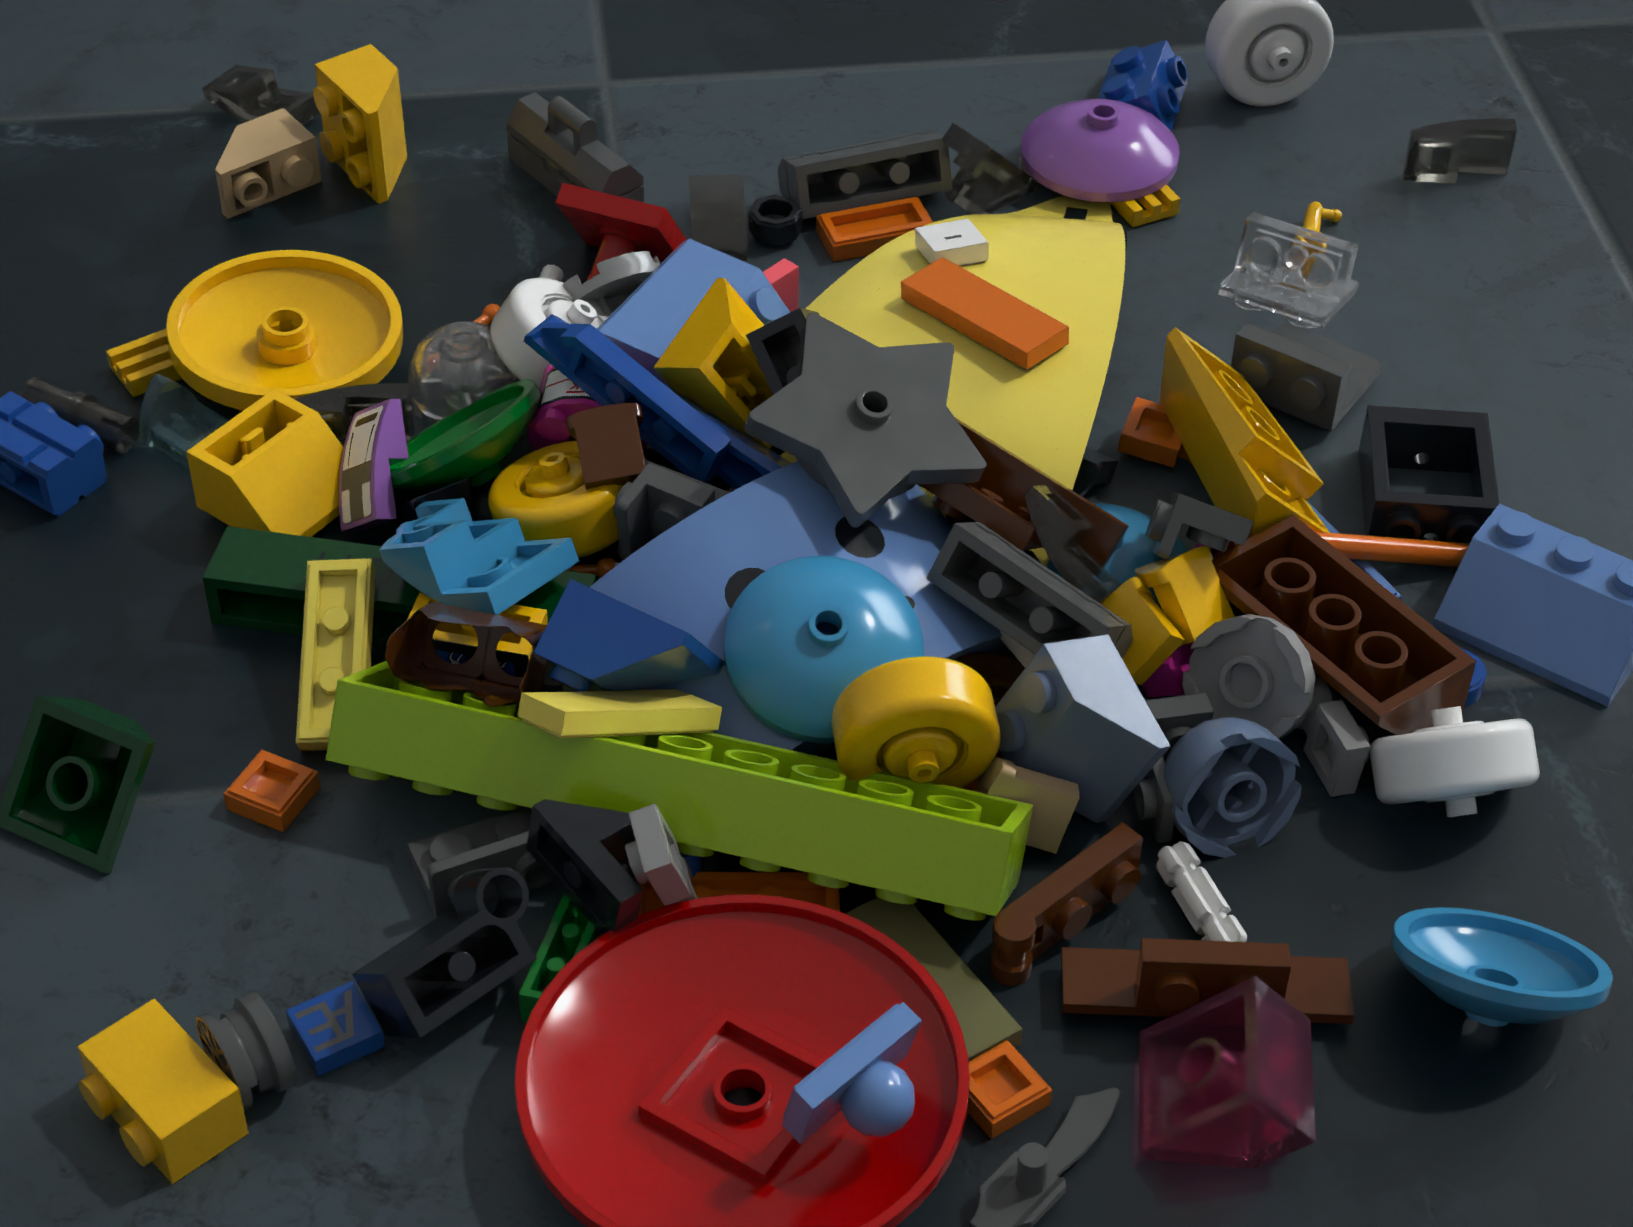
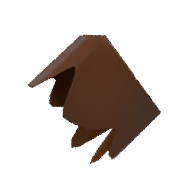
M430 602L414 612L409 619L391 634L386 644L385 659L393 676L402 680L419 681L429 689L470 690L477 697L484 699V704L504 705L520 701L521 693L543 691L547 661L533 652L547 625ZM440 622L471 625L474 627L478 637V646L471 659L461 664H451L438 656L433 646V634ZM510 631L525 638L532 645V654L524 677H514L507 674L500 667L496 658V648L499 640ZM482 673L485 676V680L475 679Z

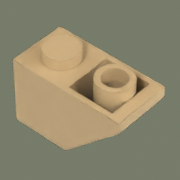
M284 108L236 126L215 169L222 214L229 219L321 182L316 137Z

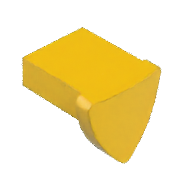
M1209 546L1198 547L1134 570L1136 576L1142 580L1147 588L1153 587L1162 611L1185 639L1180 646L1194 642L1196 637L1215 622L1235 617L1220 585V579L1212 560L1214 558Z
M1132 577L1125 581L1101 604L1132 626L1133 641L1122 660L1138 685H1142L1185 641L1157 605L1152 593L1138 577Z

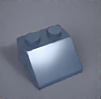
M1108 634L1043 644L995 707L1001 734L999 751L1003 758L1013 761L1016 766L1077 783L1080 798L1074 811L1095 823L1107 821L1171 747Z

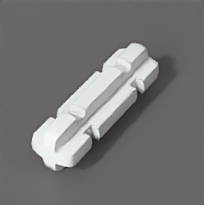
M1182 841L1173 846L1166 845L1158 852L1159 860L1156 868L1169 887L1174 888L1171 893L1198 935L1204 936L1201 940L1246 942V932L1234 915L1228 914L1231 911L1229 905L1206 869L1198 866L1201 861L1193 848L1188 843Z

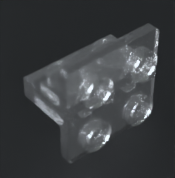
M1253 212L1245 219L1235 269L1220 283L1218 294L1232 299L1236 306L1248 311L1266 310L1285 316L1290 324L1297 327H1324L1357 292L1359 282L1352 280L1351 275L1359 245Z

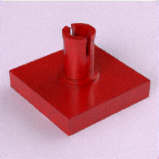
M562 183L555 204L586 244L599 247L591 273L586 281L600 274L596 264L626 253L647 251L650 252L652 259L657 256L659 261L663 262L686 240L664 207Z

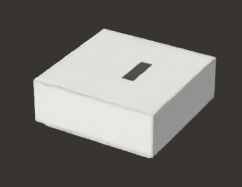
M969 219L915 228V246L930 264L941 257L958 266L982 263L988 260V241Z

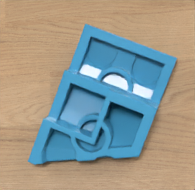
M464 498L421 503L415 508L418 519L402 523L396 530V535L388 539L379 549L382 560L387 566L410 585L437 602L499 615L579 562L571 538L525 541L517 518L472 521Z

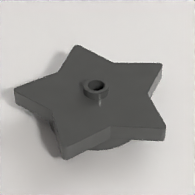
M813 312L807 315L801 333L798 377L749 413L745 425V432L794 455L798 463L811 478L830 490L848 523L855 528L861 526L890 498L909 491L916 484L975 483L979 481L987 465L982 455L946 406L954 346L951 343L878 347Z

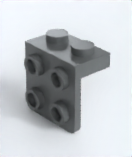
M1246 322L1235 335L1231 367L1245 377L1264 404L1302 419L1308 424L1316 425L1332 432L1379 376L1381 363L1376 358L1291 324H1280L1270 332Z

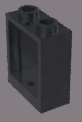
M1367 405L1359 446L1365 535L1470 543L1473 536L1500 503L1488 413ZM1388 468L1470 473L1473 497L1390 491ZM1428 533H1433L1436 535L1433 538L1424 537V535Z

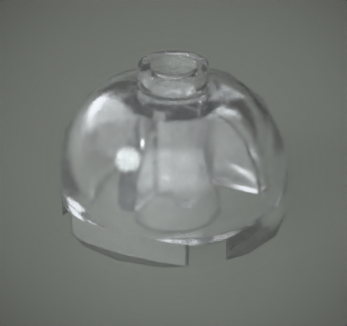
M454 322L428 333L419 342L409 365L408 388L413 411L421 420L423 412L426 416L434 418L435 422L467 407L494 390L520 381L498 356L492 343L490 326L478 322Z

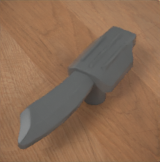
M1113 1087L1093 1094L1076 1096L1065 1120L1046 1147L1039 1143L1030 1142L1021 1146L1019 1151H1015L980 1186L979 1206L970 1221L969 1227H1033L1066 1192L1065 1178L1059 1176L1080 1159L1100 1136L1120 1098L1119 1089Z

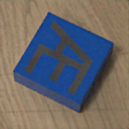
M353 981L286 1010L288 1025L318 1077L385 1047L383 1030Z

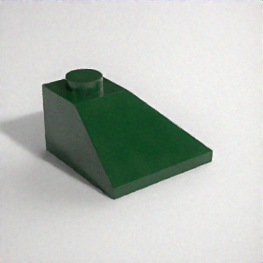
M36 696L0 802V828L98 871L111 873L155 746L154 740L137 721L84 699Z

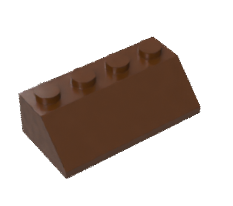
M1292 515L1248 538L1244 546L1237 544L1213 557L1212 562L1226 598L1245 614L1273 618L1294 631L1310 654L1314 672L1379 727L1396 735L1413 733L1417 729L1433 727L1430 710L1461 706L1463 715L1476 660L1296 516Z

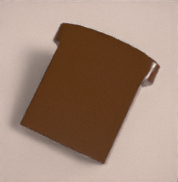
M637 403L605 405L583 410L567 417L568 432L577 441L586 489L603 485L624 486L627 482L633 483L646 467L639 433L643 422L641 405Z

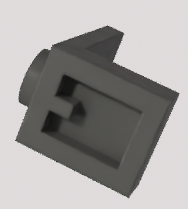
M1207 693L1145 700L1171 746L1133 790L1137 815L1140 820H1149L1157 843L1171 842L1174 828V819L1171 811L1174 798L1163 775L1165 761L1171 748L1187 731L1204 721L1213 719L1214 711Z

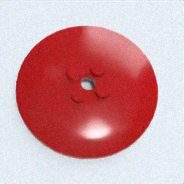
M757 894L702 897L673 903L639 915L636 920L614 933L610 930L595 939L578 952L557 973L543 991L523 1031L516 1059L515 1072L518 1120L524 1144L534 1167L548 1189L564 1208L586 1227H896L922 1204L937 1186L950 1165L961 1140L967 1117L970 1085L967 1048L954 1009L930 973L906 949L865 922L840 911L811 902ZM904 1002L922 1020L908 1055L896 1065L906 1072L914 1085L915 1106L911 1118L899 1131L885 1137L865 1136L851 1127L840 1111L800 1144L782 1126L783 1115L793 1087L895 1004L898 1003L900 1005ZM744 1087L753 1088L762 1095L759 1101L748 1106L734 1105L724 1098L728 1091Z

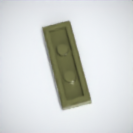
M877 897L845 913L890 937L926 968L941 987L954 1009L964 1035L969 1061L1006 1040L1014 1048L1021 1045L1022 1027L914 904H898Z

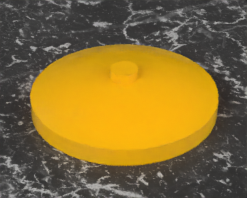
M275 250L253 253L225 261L208 269L188 283L177 295L170 307L166 323L170 358L181 378L201 395L214 402L238 410H245L273 389L299 402L331 393L373 388L391 371L397 362L403 345L401 307L396 295L384 280L366 267L348 259L327 253L305 250Z

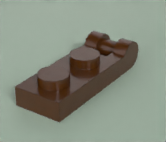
M1122 822L1001 910L995 916L993 923L992 939L995 946L991 951L989 965L990 974L995 981L1007 986H1017L1025 983L1031 976L1034 959L1062 938L1070 940L1077 936L1085 928L1090 918L1109 903H1120L1133 892L1140 880L1139 863L1143 837Z

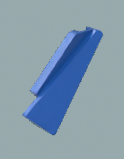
M551 314L524 337L523 342L600 405L637 403L641 405L643 422L639 429L640 438L686 476L708 483L714 476L718 475L736 490L768 473L792 464L658 380L591 324H569L558 316Z

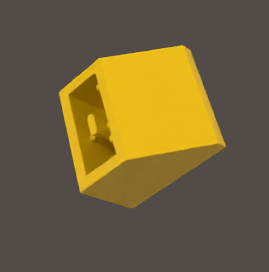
M372 44L316 63L317 87L313 89V97L322 117L323 132L319 134V142L325 157L331 163L336 162L348 174L355 187L362 188L380 204L388 201L406 162L407 149L398 68Z
M717 278L653 368L671 388L770 449L772 445L745 432L749 413L773 396L746 337V334L764 326V324L725 278Z
M273 389L186 451L196 506L231 527L312 537L339 516V478L344 447L317 411Z

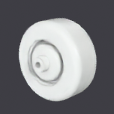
M1225 0L1214 14L1207 30L1205 39L1207 62L1223 88L1236 100L1247 105L1259 107L1283 104L1306 92L1323 74L1332 55L1334 45L1333 27L1327 13L1317 0Z
M531 278L518 283L494 316L490 330L493 346L506 367L520 381L534 380L538 388H540L544 369L548 365L551 367L553 365L523 342L525 335L551 314L558 316L569 324H591L596 329L609 317L603 313L596 301L578 299L573 302V297L563 286V282L548 278Z
M1461 706L1430 710L1433 727L1417 729L1413 733L1378 738L1372 742L1369 751L1377 798L1382 803L1401 804L1418 801L1429 803L1445 801L1447 817L1476 814L1475 797L1490 795L1499 790L1530 786L1538 780L1540 775L1533 727L1527 720L1509 719L1486 723L1483 721L1463 723Z

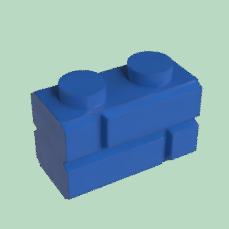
M11 391L0 398V485L59 517L76 505L81 495L87 497L105 483L107 472L103 458L104 446L93 429L87 425L75 427L59 418L52 407L44 402L34 404Z

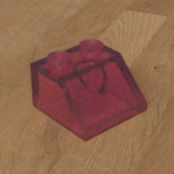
M1254 976L1140 1031L1138 1153L1146 1159L1255 1169L1316 1142L1311 1020L1258 977Z

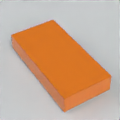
M916 196L816 215V232L831 260L837 262L868 256L891 240L917 227L933 223L919 197Z

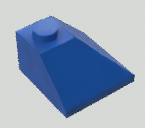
M570 579L533 652L554 666L549 675L550 678L575 691H588L591 684L606 691L636 690L716 675L720 673L724 665V661L688 632Z

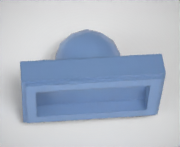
M904 1002L900 1005L898 1003L895 1004L793 1087L783 1115L782 1126L801 1144L841 1111L848 1124L865 1136L885 1137L899 1131L913 1115L915 1093L914 1085L906 1072L896 1065L908 1055L922 1020Z

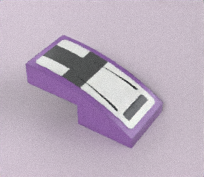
M388 399L356 412L345 440L340 466L339 515L341 532H362L397 519L390 466L409 459L401 399Z

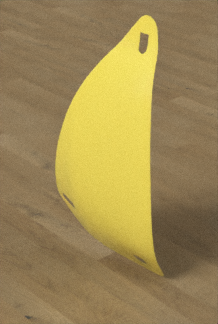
M1065 195L1012 213L964 215L924 225L928 226L969 219L988 241V260L960 267L1069 326V344L1028 370L901 299V281L930 265L915 246V229L891 240L869 254L831 284L806 308L818 312L823 318L878 347L951 343L954 346L946 406L953 416L1073 490L1102 394L1118 324L1125 273L1124 230L1120 223L1113 222L1109 202L1085 201ZM1067 207L1087 209L1086 219H1065L1064 215ZM784 452L780 455L791 463L797 462L795 456L790 453ZM922 488L930 499L933 500L935 495ZM1043 548L1032 549L1031 551L1034 552L1041 564L1047 567L1051 553Z

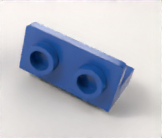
M1167 39L1143 48L1137 46L1125 48L1112 58L1098 99L1114 100L1139 107L1153 114L1172 131L1176 115L1180 110L1185 87L1189 82L1187 67L1180 56L1174 55Z

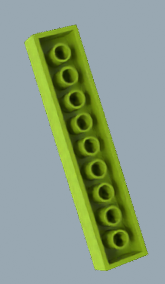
M387 661L337 680L326 760L349 765L348 773L358 778L386 780L389 778V775L413 780L412 788L416 791L432 795H449L453 793V790L477 795V804L496 810H514L517 808V805L533 808L534 804L544 799L627 813L656 803L676 838L680 853L700 857L712 856L714 851L739 856V863L742 866L761 872H778L781 870V866L808 872L807 879L810 882L824 887L846 888L849 882L876 888L875 895L878 898L898 904H914L917 902V898L945 904L944 911L947 914L966 920H984L986 914L997 916L1019 882L1033 804L931 781L917 783L909 777L893 775L886 771L877 772L857 781H851L841 772L837 760L712 732L559 738L522 721V718L518 717L520 701L499 706H489L484 704V699L477 697L470 690L429 689L422 682L405 681L393 676Z

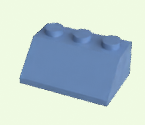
M688 239L683 241L597 330L658 380L668 385L653 367L717 278H725L764 325L790 313V311L760 268L697 241Z
M1499 503L1473 536L1434 617L1432 626L1438 631L1608 707L1633 671V560L1593 544L1585 538L1572 535L1537 520L1524 512L1516 511Z

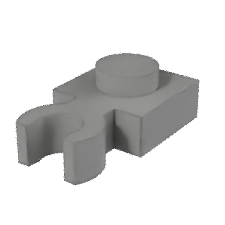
M1316 677L1313 704L1301 725L1297 727L1298 729H1303L1307 735L1303 751L1330 797L1353 794L1356 791L1364 765L1370 757L1369 751L1371 746L1364 728L1357 725L1343 700L1332 701L1327 683L1321 677Z
M656 803L630 812L629 817L636 841L626 844L625 848L638 884L642 885L650 882L664 906L697 899L698 897L690 881L693 878L687 860L681 857L676 838Z

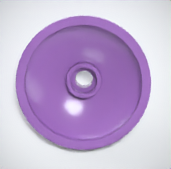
M1108 99L1076 100L1048 109L1028 124L1022 134L1020 147L1022 163L1027 172L1036 181L1059 194L1093 202L1128 201L1156 192L1164 187L1175 175L1180 154L1179 145L1174 134L1157 117L1131 104Z

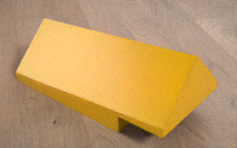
M1175 327L1166 337L1159 402L1214 506L1252 520L1253 524L1247 539L1292 515L1296 516L1314 532L1330 533L1307 502L1324 485L1323 481L1245 377Z

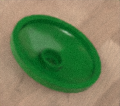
M531 379L521 380L494 390L455 410L407 441L409 459L390 466L392 487L397 490L435 491L467 479L470 487L475 488L496 477L502 471L498 462L523 439L538 409L541 392L535 381Z

